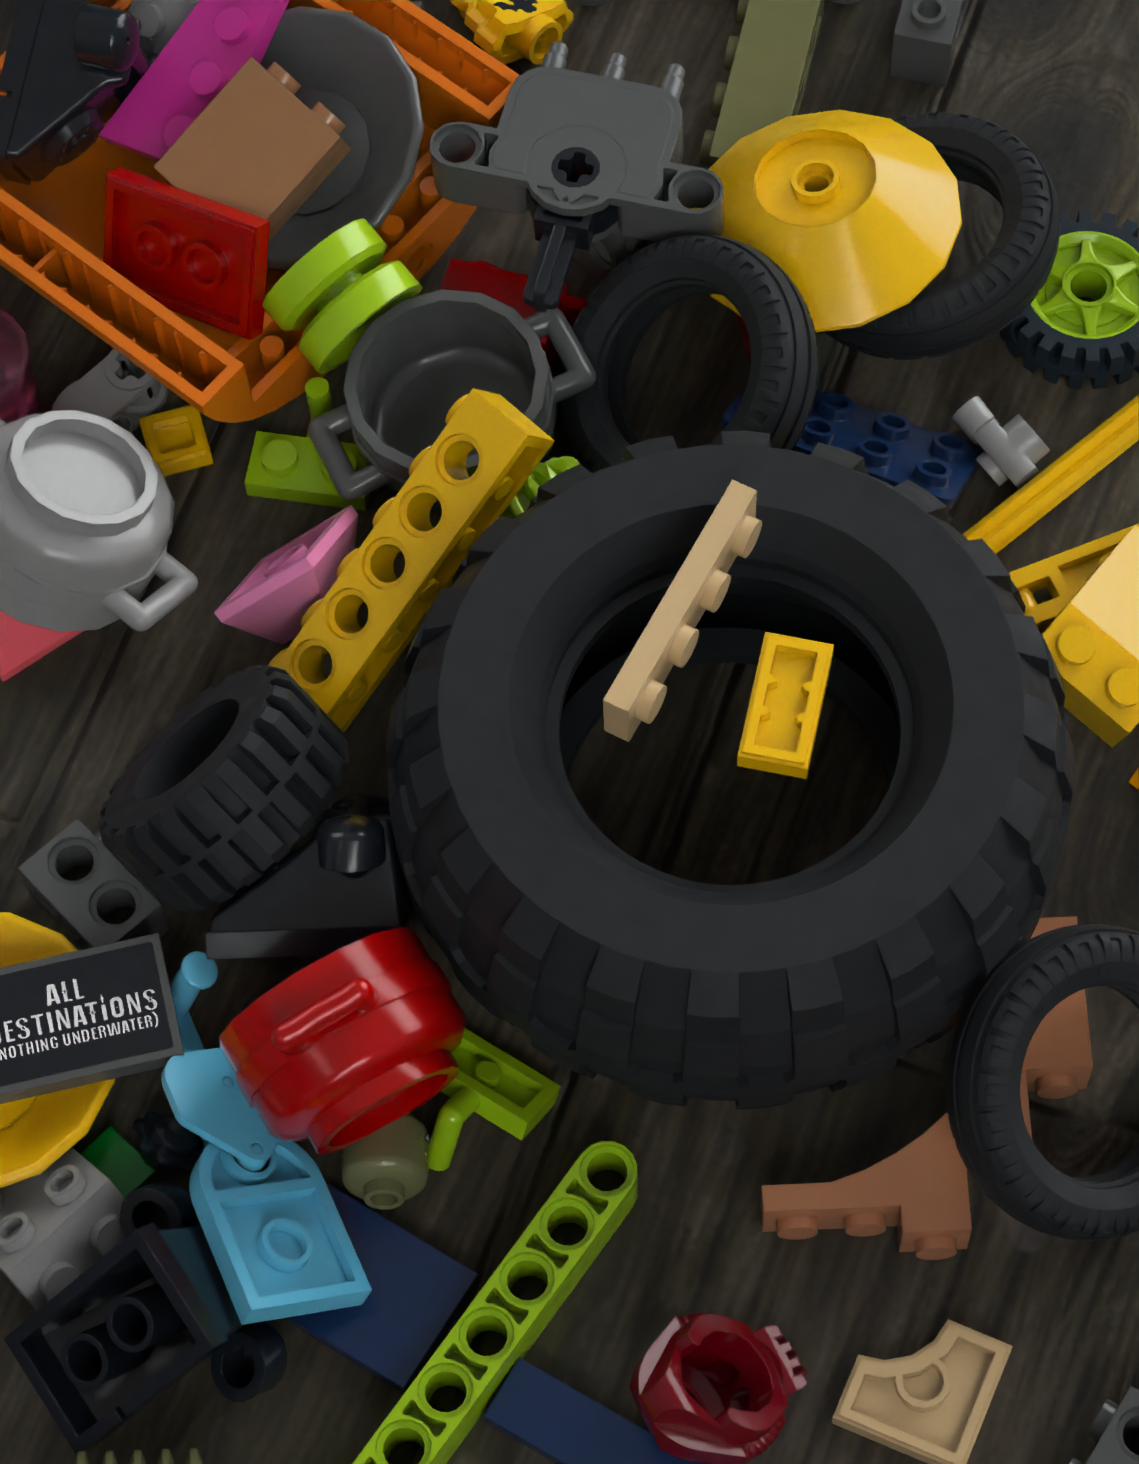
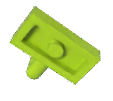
M314 377L308 380L305 385V392L311 421L333 410L329 383L326 379ZM256 431L244 482L248 496L347 508L352 505L355 510L366 511L370 493L351 501L343 499L332 482L308 432L307 437ZM340 442L355 472L367 467L365 460L358 452L356 444Z
M464 1028L462 1043L452 1052L454 1059L460 1067L459 1073L441 1091L448 1095L450 1099L440 1108L429 1141V1168L435 1171H444L449 1168L463 1123L473 1112L522 1141L555 1105L561 1086Z

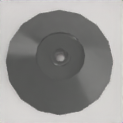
M304 6L285 10L260 63L267 70L275 61L302 86L295 93V96L310 110L319 101L346 126L339 136L352 148L271 239L268 245L267 268L289 270L314 246L354 220L364 218L374 230L382 225L413 177L424 132L417 78L388 35L346 11Z

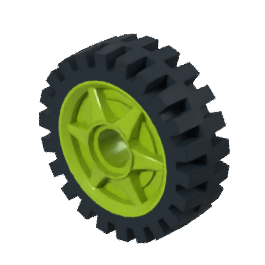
M1079 210L1076 222L1071 223L1067 212L1060 213L1061 226L1058 250L1045 284L1038 291L1039 293L1031 304L1020 315H1016L1017 318L999 331L1002 340L1008 339V351L1015 359L1024 354V368L1034 374L1041 366L1044 367V380L1057 384L1061 374L1069 376L1068 387L1077 389L1082 388L1084 378H1091L1093 389L1107 387L1110 376H1113L1116 383L1120 384L1130 380L1133 369L1139 374V225L1127 219L1120 229L1115 227L1117 216L1115 214L1104 212L1101 223L1092 222V210ZM1078 297H1088L1095 301L1087 302L1078 299Z

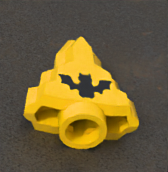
M450 0L465 19L464 24L474 32L473 41L486 53L503 64L512 63L522 58H526L536 65L542 64L544 55L548 53L551 43L562 40L563 33L572 24L574 19V13L568 9L564 0Z

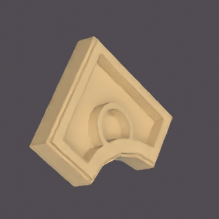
M948 1319L934 1341L913 1355L888 1360L858 1355L832 1417V1424L927 1464H967L1013 1346Z

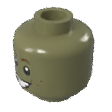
M411 1113L380 1128L361 1141L342 1149V1183L351 1194L364 1200L365 1204L369 1207L380 1210L397 1208L405 1200L415 1197L426 1186L429 1174V1134L424 1124L412 1116Z

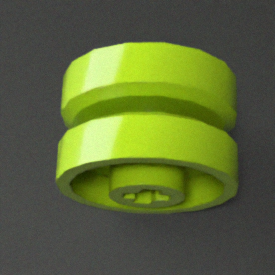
M364 218L348 223L314 246L275 283L265 296L262 307L283 331L290 332L305 328L298 349L320 374L332 371L348 361L350 353L372 321L402 300L419 296L423 288L400 260L379 265L387 244Z

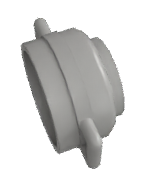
M79 410L48 411L43 414H31L9 423L4 422L0 418L1 611L22 623L59 632L98 630L119 619L132 629L143 632L151 628L196 591L198 580L194 573L166 552L167 542L172 533L175 502L164 474L152 460L147 449L131 432L105 417ZM154 575L165 582L163 586L144 601L139 602Z

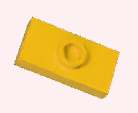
M765 632L737 755V766L807 779L832 663L834 644Z

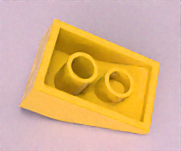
M1136 525L1130 529L1042 633L1060 673L1066 696L1064 708L1112 748L1130 734L1139 723V528Z

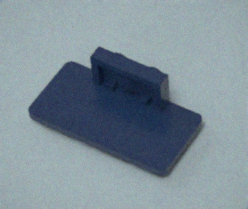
M747 385L723 414L722 430L726 428L735 415ZM817 390L810 416L806 418L807 423L795 448L791 449L792 451L810 455L818 442L845 449L864 457L865 468L868 469L870 476L887 482L893 487L908 479L929 491L947 506V510L951 509L979 465L976 458L982 454L980 449L969 445L959 435L947 432L935 433L911 424L906 417L892 412L879 413L854 404L846 395L837 392L823 393Z

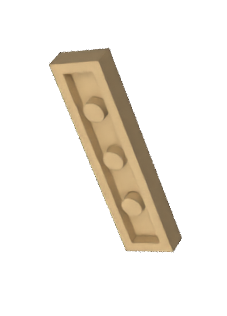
M733 479L604 697V731L629 742L641 721L650 724L657 716L667 692V686L663 684L673 665L680 668L686 665L698 641L699 630L695 629L699 620L705 610L712 613L717 611L730 585L731 575L727 574L737 555L747 558L758 540L762 521L756 518L757 490Z

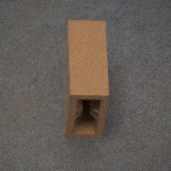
M251 56L154 165V168L174 187L269 220L270 242L352 148L339 136L346 126L319 101L310 110L295 96V93L302 86L275 61L266 70Z

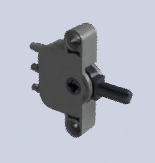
M555 41L551 43L548 53L544 55L541 67L528 70L516 78L510 88L497 128L468 122H451L442 125L432 135L429 148L434 184L441 196L456 203L521 215L529 210L534 223L535 240L540 242L522 297L524 303L534 307L535 311L545 313L548 309L558 307L575 250L589 251L592 242L606 238L618 228L623 236L654 242L683 235H722L724 229V187L720 178L712 171L704 168L681 164L683 159V110L679 99L684 86L683 78L685 75V69L682 65L677 63L668 65L665 75L661 77L657 87L623 80L627 60L619 52H613L608 56L600 75L565 69L569 49L565 43Z

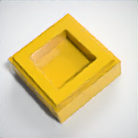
M192 405L139 418L147 451L163 472L164 477L214 464L200 411Z

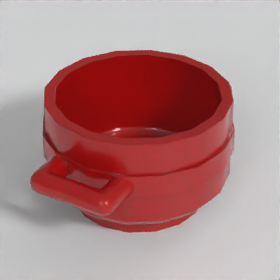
M398 927L374 933L339 948L297 971L261 995L238 1014L221 1033L219 1041L220 1048L236 1074V1083L250 1107L255 1108L270 1135L285 1141L309 1139L317 1154H328L349 1147L380 1128L405 1117L446 1088L459 1073L460 1067L454 1059L452 1052L462 1043L466 1016L451 992L452 986L438 962L431 959L415 930Z

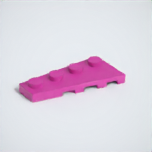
M200 0L98 135L112 145L158 162L251 56L259 64L261 63L290 0Z

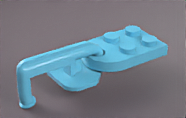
M201 951L191 952L183 958L181 968L170 983L184 1055L173 1056L169 1059L162 1071L161 1082L176 1120L184 1128L200 1136L205 1148L191 1172L189 1183L190 1197L241 1325L362 1305L371 1293L372 1288L318 1166L309 1154L295 1142L285 1141L270 1135L255 1108L250 1107L236 1083V1074L222 1049H204L189 1010L199 992L210 988L216 982L218 967L213 959H207L206 953Z

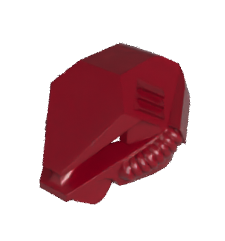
M700 1312L697 1315L692 1313L689 1316H675L637 1363L631 1377L629 1389L660 1450L687 1461L708 1464H743L761 1455L778 1437L783 1424L786 1422L784 1411L789 1405L787 1398L791 1393L802 1389L806 1385L805 1375L807 1373L791 1342L785 1340L778 1326L769 1325L752 1332L748 1324L734 1318L709 1312L704 1315V1313Z

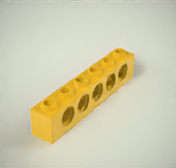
M472 388L469 394L462 396L452 405L446 415L445 422L447 425L432 446L425 448L415 457L409 468L410 477L396 497L389 499L378 509L372 521L374 528L361 546L351 551L341 561L336 572L337 580L324 598L317 600L307 609L301 619L302 629L290 646L280 651L268 664V666L285 670L343 732L350 726L417 633L441 589L451 586L453 583L452 579L459 565L468 555V550L480 535L503 514L555 441L500 394ZM476 448L479 455V464L475 473L469 477L466 470V461L470 452ZM439 500L442 515L437 526L433 528L430 522V510L433 504ZM402 551L405 558V567L402 575L397 579L393 568L394 560L397 554ZM365 602L368 608V620L363 629H361L358 623V611L362 603ZM329 652L332 659V670L326 679L323 674L322 663L325 655Z

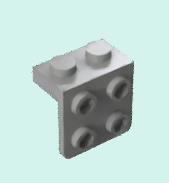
M70 1148L41 1174L0 1189V1270L35 1311H38L128 1237L122 1228L120 1219L121 1205L125 1198L109 1178L73 1148Z

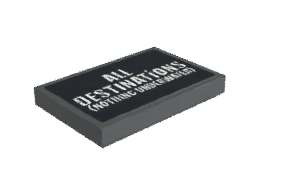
M159 933L0 968V1104L165 1067L171 1057L184 1055Z

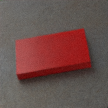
M121 167L106 173L103 262L171 311L248 340H252L262 334L264 322V308L262 304L266 291L270 221Z

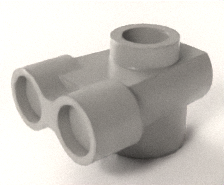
M975 396L958 409L952 419L974 444H979L984 452L976 460L1000 487L1010 479L1017 489H1020L1039 472L1035 464L1051 450L1019 414L1001 427L981 398Z

